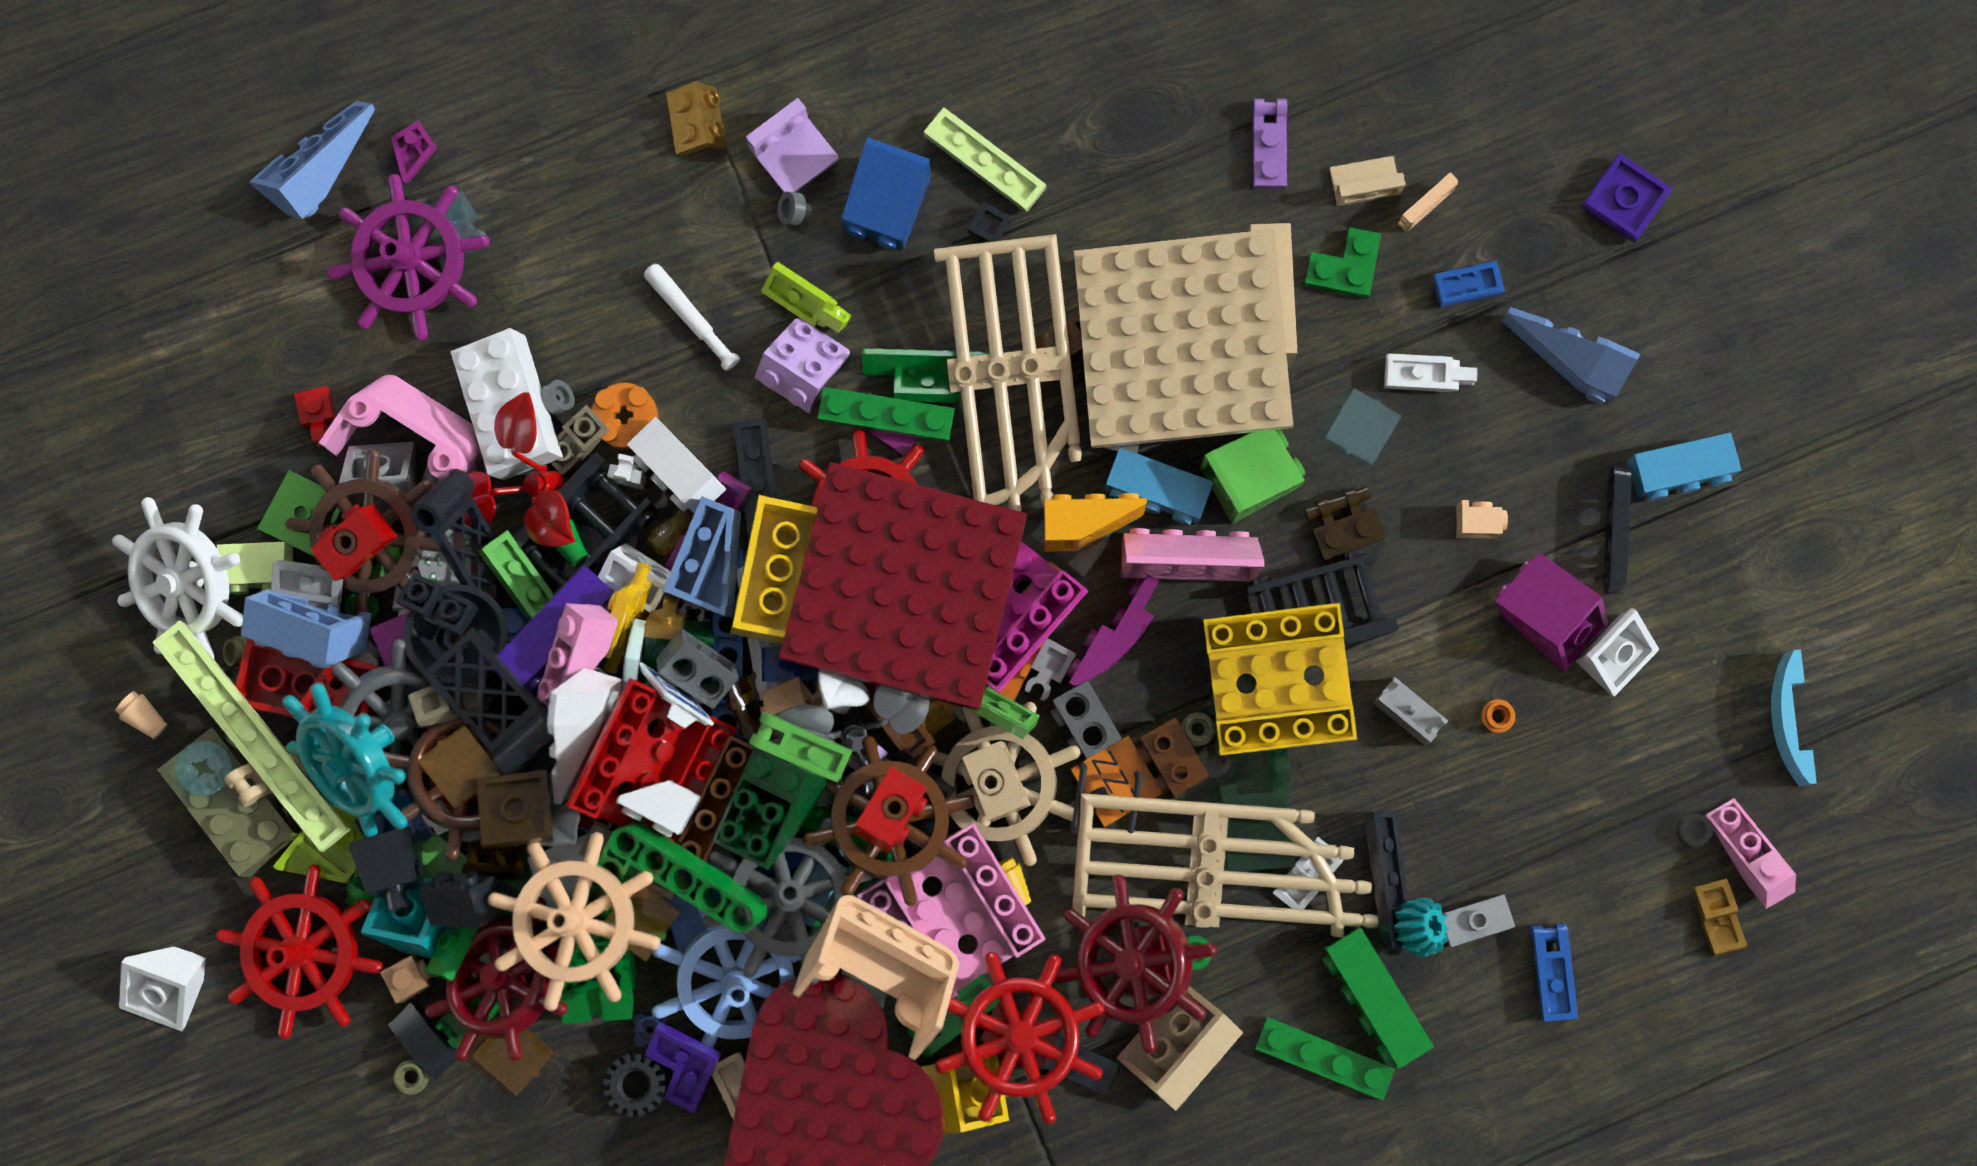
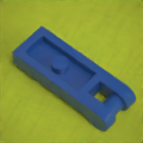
M1566 923L1554 924L1552 928H1543L1542 925L1531 926L1530 938L1534 952L1541 1021L1578 1019ZM1555 941L1557 951L1547 952L1546 942Z

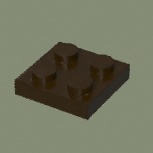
M547 770L477 778L481 846L483 849L554 840L549 774Z

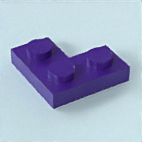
M660 1022L653 1033L645 1056L675 1071L664 1099L695 1113L710 1082L721 1052Z

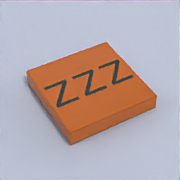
M1129 735L1083 761L1087 765L1084 794H1091L1097 788L1105 787L1110 796L1133 797L1136 779L1134 772L1136 770L1143 774L1140 798L1154 799L1162 794ZM1079 764L1070 769L1077 783L1080 773ZM1096 808L1094 812L1103 827H1106L1129 814L1130 810Z

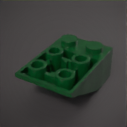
M754 746L712 842L765 869H769L815 810L828 778Z

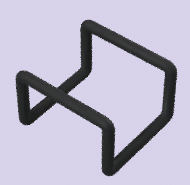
M1084 762L1079 764V780L1073 819L1070 823L1073 831H1076L1079 826L1081 793L1083 794L1087 773V765ZM1136 770L1134 772L1136 779L1133 797L1140 798L1143 774ZM1130 811L1128 833L1130 834L1134 833L1137 811ZM1092 824V828L1118 829Z

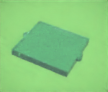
M1354 389L1325 438L1345 449L1347 455L1352 453L1373 465L1401 415L1382 405L1380 399L1374 400Z

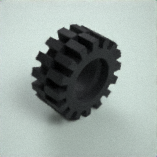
M635 1053L623 1056L614 1061V1064L606 1071L607 1075L603 1080V1085H605L604 1097L607 1096L609 1100L607 1103L610 1107H614L617 1113L625 1114L627 1117H639L652 1112L662 1103L661 1101L665 1096L666 1086L668 1085V1079L665 1078L666 1072L658 1062L648 1058L645 1054ZM633 1071L643 1073L649 1083L646 1094L638 1099L630 1098L623 1090L625 1076Z

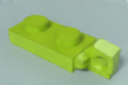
M779 262L772 266L761 290L763 294L813 327L816 325L828 326L837 333L846 327L851 315L840 306H837V302L831 299V296Z

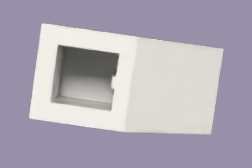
M665 781L620 795L617 802L624 805L623 813L639 821L644 816L655 822L652 828L671 837L673 832L682 834L701 796L672 781Z

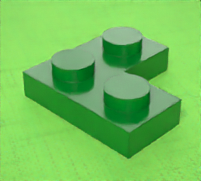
M1349 227L1342 258L1311 252L1304 287L1368 299L1381 234Z

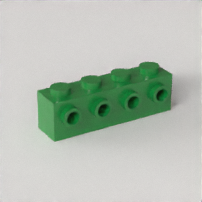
M1361 928L1352 930L1322 949L1325 957L1322 958L1323 964L1331 976L1338 975L1344 985L1340 988L1343 997L1350 1006L1353 1004L1357 1006L1362 1015L1358 1018V1021L1368 1036L1374 1034L1380 1044V1046L1376 1047V1050L1387 1066L1392 1064L1394 1068L1400 1069L1434 1048Z

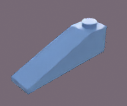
M354 102L327 121L323 126V133L310 138L306 136L298 142L300 145L298 151L286 159L281 154L258 173L250 183L285 214L300 219L313 215L319 208L318 204L329 193L375 111V107L370 103Z
M1512 307L1509 308L1502 319L1506 326L1578 391L1585 393V397L1588 400L1597 404H1604V402L1609 404L1617 397L1640 356L1635 351L1601 337H1598L1596 342L1584 339L1580 335V330L1572 327L1568 329L1560 328L1559 330L1552 328L1553 324L1548 319Z

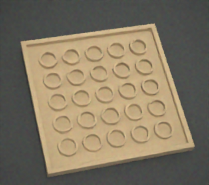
M1274 229L1074 251L1092 449L1293 428Z

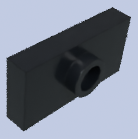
M1057 1036L1053 1046L1063 1050L1064 1038ZM1079 1046L1077 1057L1100 1067L1103 1075L1099 1080H1092L1070 1070L1065 1077L1106 1095L1119 1063ZM1047 1059L1044 1068L1051 1071L1057 1063Z

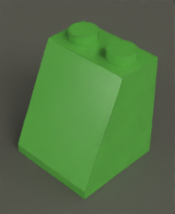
M1280 429L1252 432L1204 456L1200 470L1207 480L1213 481L1211 489L1232 524L1296 490L1305 481L1302 477L1305 475L1304 468L1296 457L1294 459L1291 458L1286 449L1289 446L1288 441Z

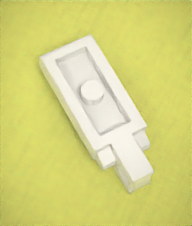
M1389 353L1385 356V389L1450 392L1458 391L1459 385H1475V382H1477V368L1460 367V361L1453 360V357Z

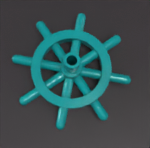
M316 683L311 687V694L317 707L311 713L294 696H285L282 700L283 706L299 722L296 731V741H291L287 744V751L292 755L300 757L309 777L331 806L334 804L342 811L357 816L366 837H371L378 833L372 815L379 810L397 829L405 828L407 826L406 817L391 802L394 794V783H402L405 779V774L402 770L390 767L382 751L384 747L394 742L391 730L386 725L380 724L369 732L367 729L371 722L370 717L366 714H361L356 719L348 712L331 706L325 687L320 683Z

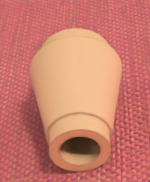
M135 691L127 695L115 709L120 715V720L150 736L152 739L157 738L168 726L143 694L138 695Z

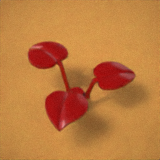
M522 392L505 403L497 412L494 421V431L497 442L502 448H512V456L536 469V471L526 476L524 486L495 488L492 490L491 480L487 473H468L475 485L471 496L489 525L496 513L494 495L528 492L534 497L531 499L533 506L526 511L524 516L525 528L529 537L536 543L544 546L557 547L572 544L575 542V538L570 526L568 507L563 496L557 492L564 485L563 476L557 471H547L546 465H540L523 455L531 452L535 445L537 426L530 393ZM465 512L464 523L471 527V519L468 513Z

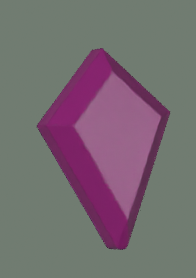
M419 120L391 137L401 178L406 185L437 149Z

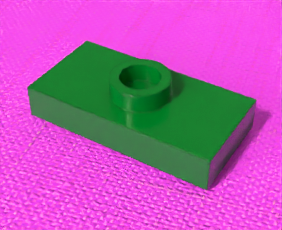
M446 927L437 940V947L424 972L434 978L452 981L478 929Z

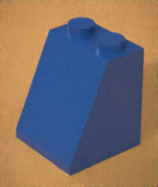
M867 137L841 218L843 228L847 229L846 233L858 239H864L865 236L875 239L878 245L889 250H895L896 247L904 250L931 180L930 159Z

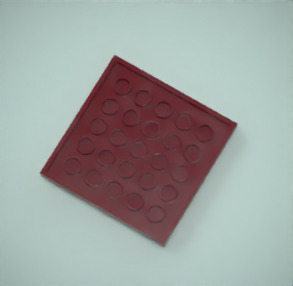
M830 462L779 660L979 711L1027 513Z

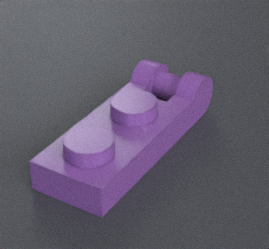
M1254 98L1253 189L1286 190L1287 99H1276V102H1264V99ZM1264 115H1275V123H1264Z

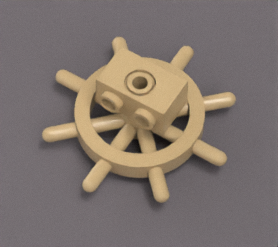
M1027 702L1024 705L1025 708L1036 713L1037 707L1033 702ZM962 707L971 733L962 738L949 755L937 751V755L932 763L943 767L941 778L955 788L950 798L967 794L974 796L979 816L976 821L965 809L949 814L961 828L974 822L984 840H1015L1024 863L1032 866L1036 863L1037 858L1027 834L1035 830L1046 819L1049 812L1070 821L1073 819L1074 807L1055 800L1057 792L1055 767L1078 758L1080 749L1077 746H1070L1049 755L1041 743L1031 735L1027 734L1024 739H1021L999 726L984 728L979 715ZM995 740H1006V741H1009L1008 746H1006L1005 742H1001V741L996 742V743L990 745V741H995ZM1021 747H1023L1031 754L1035 761L1016 769L1014 764ZM975 748H978L977 751H975V752H973V753H970V752H972ZM958 774L964 776L967 784H973L974 787L958 794ZM1038 774L1041 775L1040 793L1023 787L1022 781ZM1034 805L1035 807L1030 814L1021 820L1018 811ZM1006 817L1009 825L1001 828L989 827L991 821Z

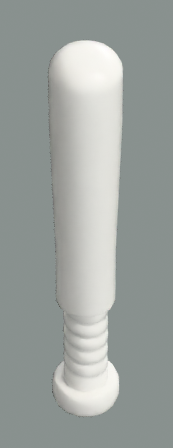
M658 264L649 266L644 272V277L648 283L688 325L694 334L708 344L709 348L722 361L721 367L725 371L733 368L739 362V356L736 353L729 352L725 345L722 344L714 334L713 328L664 269Z

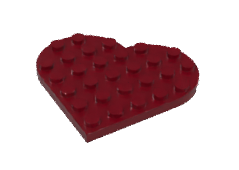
M836 973L830 980H819L816 984H809L799 997L793 994L799 976L786 981L774 990L762 1004L753 1024L724 1166H929L939 1150L944 1134L945 1113L941 1095L930 1076L922 1067L902 1054L889 1051L890 1038L886 1016L870 991L856 980Z

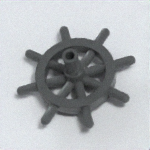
M397 639L393 642L392 665L376 668L360 678L343 663H335L332 667L333 674L348 687L338 708L348 712L357 719L358 716H354L360 703L364 701L379 715L369 716L371 722L367 730H374L378 725L384 724L393 733L394 742L389 745V753L403 755L404 740H407L414 747L421 736L415 729L426 727L417 724L411 702L405 704V684L416 686L420 689L429 687L431 684L414 666L406 665L404 640ZM391 685V692L385 693L381 698L374 692L377 689ZM455 733L449 734L451 739L453 738ZM436 742L428 751L427 759H429L431 752L436 749L431 757L437 761L445 762L446 758L442 760L445 753L439 758L443 752L442 750L436 757L441 749ZM399 769V770H402V771L404 772L405 778H406V777H407V770H405V769ZM394 783L392 802L401 800V797H396L401 796L402 783Z
M831 817L825 818L818 830L830 828ZM793 837L773 863L778 883L755 871L754 869L758 865L746 858L740 863L720 851H713L710 854V861L733 874V880L746 887L748 882L770 894V896L762 899L766 904L767 911L775 909L763 932L759 931L755 926L749 931L742 933L755 945L742 970L745 977L752 978L755 976L767 953L778 956H800L803 965L804 959L820 930L808 937L801 911L825 923L831 911L808 898L834 891V907L839 899L843 897L841 887L850 873L843 872L837 860L824 848L826 843L809 847L804 845L802 838ZM784 853L803 854L804 857L791 879ZM816 862L826 870L830 877L804 885ZM865 874L861 882L871 880L874 877ZM741 907L743 916L750 920L749 911ZM709 915L703 917L702 923L706 928L722 925ZM788 915L795 941L784 942L775 940ZM814 977L810 984H816L820 979Z

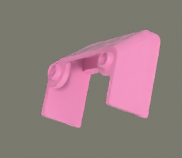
M384 375L351 396L319 441L328 451L338 456L357 427L362 428L372 425L381 412H384L436 445L428 457L427 464L431 474L438 479L450 469H460L467 474L475 472L483 461L473 424L394 375Z

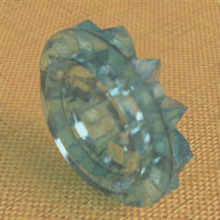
M199 741L186 746L183 753L177 757L178 763L175 773L180 781L179 785L195 795L207 796L218 792L226 785L224 778L232 771L231 759L227 751L219 744L210 741ZM205 758H207V766L215 771V774L202 773L199 778L197 776L199 770L191 764L192 762L203 763Z

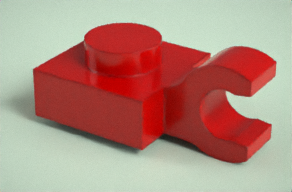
M327 386L294 393L300 424L304 428L310 427L313 443L317 442L318 447H322L319 441L328 430L327 422L334 421L336 418L331 391Z

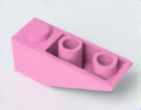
M566 603L558 623V630L552 649L548 655V663L543 679L538 689L537 698L548 708L550 694L553 690L583 668L594 670L607 654L618 619L600 605Z
M1735 798L1706 814L1708 822L1745 883L1766 909L1795 892V872Z

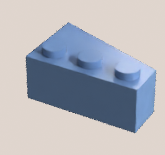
M703 496L701 497L663 591L723 616L734 617L741 512Z
M265 590L245 598L241 635L254 640V643L259 646L273 647L281 650L283 655L307 660L312 666L317 668H329L337 662L366 651L371 613L361 611L358 616L339 613L340 606L332 604L328 605V610L308 606L309 599L271 590Z

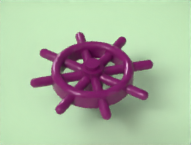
M391 174L388 177L391 196L390 203L377 208L365 219L346 207L339 211V217L357 230L351 247V262L331 266L327 269L326 273L330 279L354 275L362 292L371 300L358 319L360 328H369L384 307L398 313L411 314L415 337L423 341L428 337L424 311L441 304L450 295L468 307H474L477 304L476 296L458 284L464 267V252L486 248L489 246L490 240L486 235L461 239L454 224L445 216V213L458 195L457 187L454 185L447 186L434 207H431L422 202L405 200L400 176ZM408 216L425 218L411 239ZM395 220L398 240L392 239L381 231L384 226ZM435 228H437L442 235L444 243L423 247ZM374 241L380 246L381 256L370 258V250ZM446 256L442 273L426 262V260ZM393 267L379 287L371 272ZM418 273L435 284L423 294H421ZM404 276L408 298L392 297L391 294Z

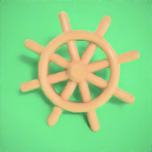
M599 832L591 834L583 862L564 861L551 865L540 843H529L527 851L539 872L526 883L518 898L499 893H492L488 897V902L491 906L514 912L513 932L517 947L495 961L496 969L505 971L525 959L540 974L551 978L544 1001V1007L549 1011H553L558 1007L564 982L585 981L595 977L608 1000L617 1002L621 998V992L609 970L622 958L629 944L650 950H656L660 946V939L657 936L633 930L634 912L629 897L651 884L653 881L652 874L644 871L622 884L611 872L598 866L597 862L604 840L603 835ZM577 875L579 878L571 902L559 879ZM593 880L607 894L586 906ZM546 888L550 891L559 909L536 904L537 899ZM614 906L616 925L593 919ZM532 917L547 921L549 928L534 936ZM589 933L612 939L607 949L601 955ZM562 937L556 961L553 962L540 949ZM577 941L588 964L579 967H569L574 945Z

